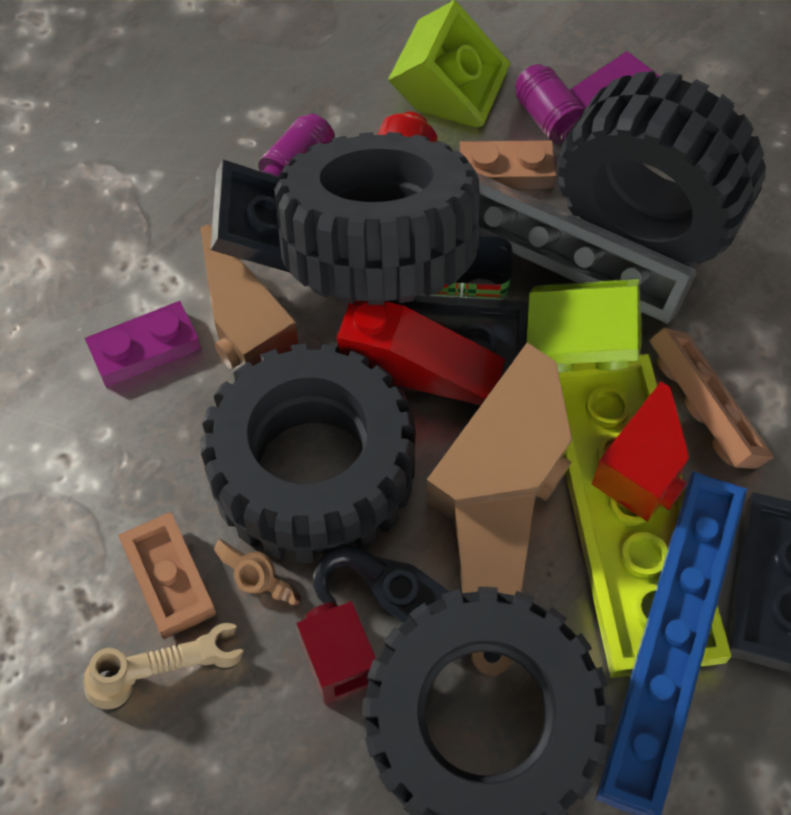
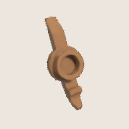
M218 539L214 550L221 561L235 569L234 579L242 591L259 594L267 590L272 593L271 597L276 600H283L291 605L300 604L301 595L298 590L276 574L275 566L266 554L261 552L244 554L224 540Z

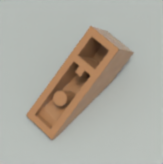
M209 223L201 227L200 232L212 311L219 341L214 343V346L221 360L232 370L236 366L240 368L247 362L254 366L261 362V354L277 349L278 354L292 351L291 345L298 344L296 322L240 258L210 250L212 227Z

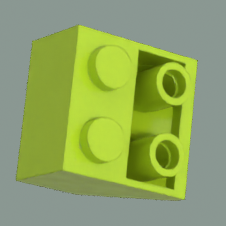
M639 279L536 285L529 293L527 342L555 360L558 373L573 370L574 363H596V369L606 371L628 368L629 361H639L642 345Z

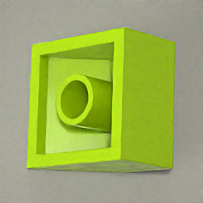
M453 0L417 21L388 81L418 112L478 128L484 125L511 63L456 0Z

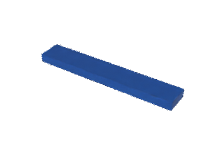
M695 471L691 472L687 481L688 484L681 501L594 799L633 815H662L747 493L746 488Z

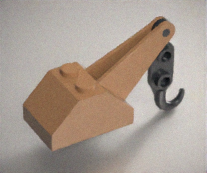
M528 342L427 478L426 503L451 520H454L462 593L476 592L478 587H498L499 593L515 595L516 591L522 592L535 499L538 496L546 502L572 463L564 457L572 437L557 363ZM340 546L328 551L318 561L313 573V587L318 599L323 604L336 603L335 598L329 592L328 578L337 567L349 566L364 577L380 606L401 623L410 618L409 613L423 603L428 606L442 599V594L450 592L414 565L377 557L357 546ZM491 652L470 654L471 663L475 670L487 677L501 675L510 667L513 661L509 657Z

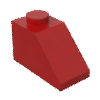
M663 382L658 384L600 458L591 484L647 522L660 505L669 511L688 484L687 481L680 477L689 459V454L671 387Z

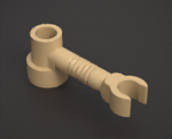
M222 623L214 627L210 634L202 635L196 641L125 657L121 651L115 648L101 649L93 655L84 673L85 696L97 708L114 709L127 701L132 691V684H135L137 679L198 664L204 666L215 664L222 668L232 667L241 660L244 650L237 649L231 652H223L217 648L216 642L233 637L237 625ZM105 671H113L117 673L112 677H104L100 675Z

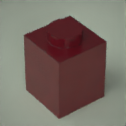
M352 601L339 606L334 602L325 603L310 610L305 615V619L297 622L296 626L302 649L324 704H329L368 688L369 679L367 676L373 660L377 659Z

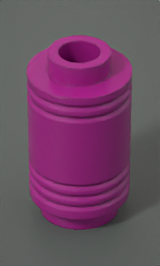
M542 64L532 65L525 69L516 80L515 89L518 101L547 138L552 140L553 144H562L585 111L583 105L549 66Z
M316 114L298 117L259 160V171L279 177L284 167L298 153L306 154L309 147L318 143H331L332 139L335 138L333 128L324 118Z

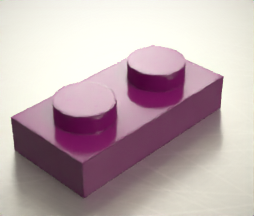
M181 301L85 337L87 346L106 388L201 350L199 338Z

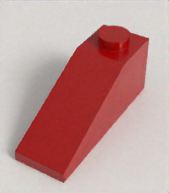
M355 300L354 304L349 303L337 335V346H339L340 354L348 356L351 351H355L368 357L369 368L373 369L376 365L381 366L393 377V385L477 405H482L499 382L505 365V358L406 306L384 301V305H368V301Z

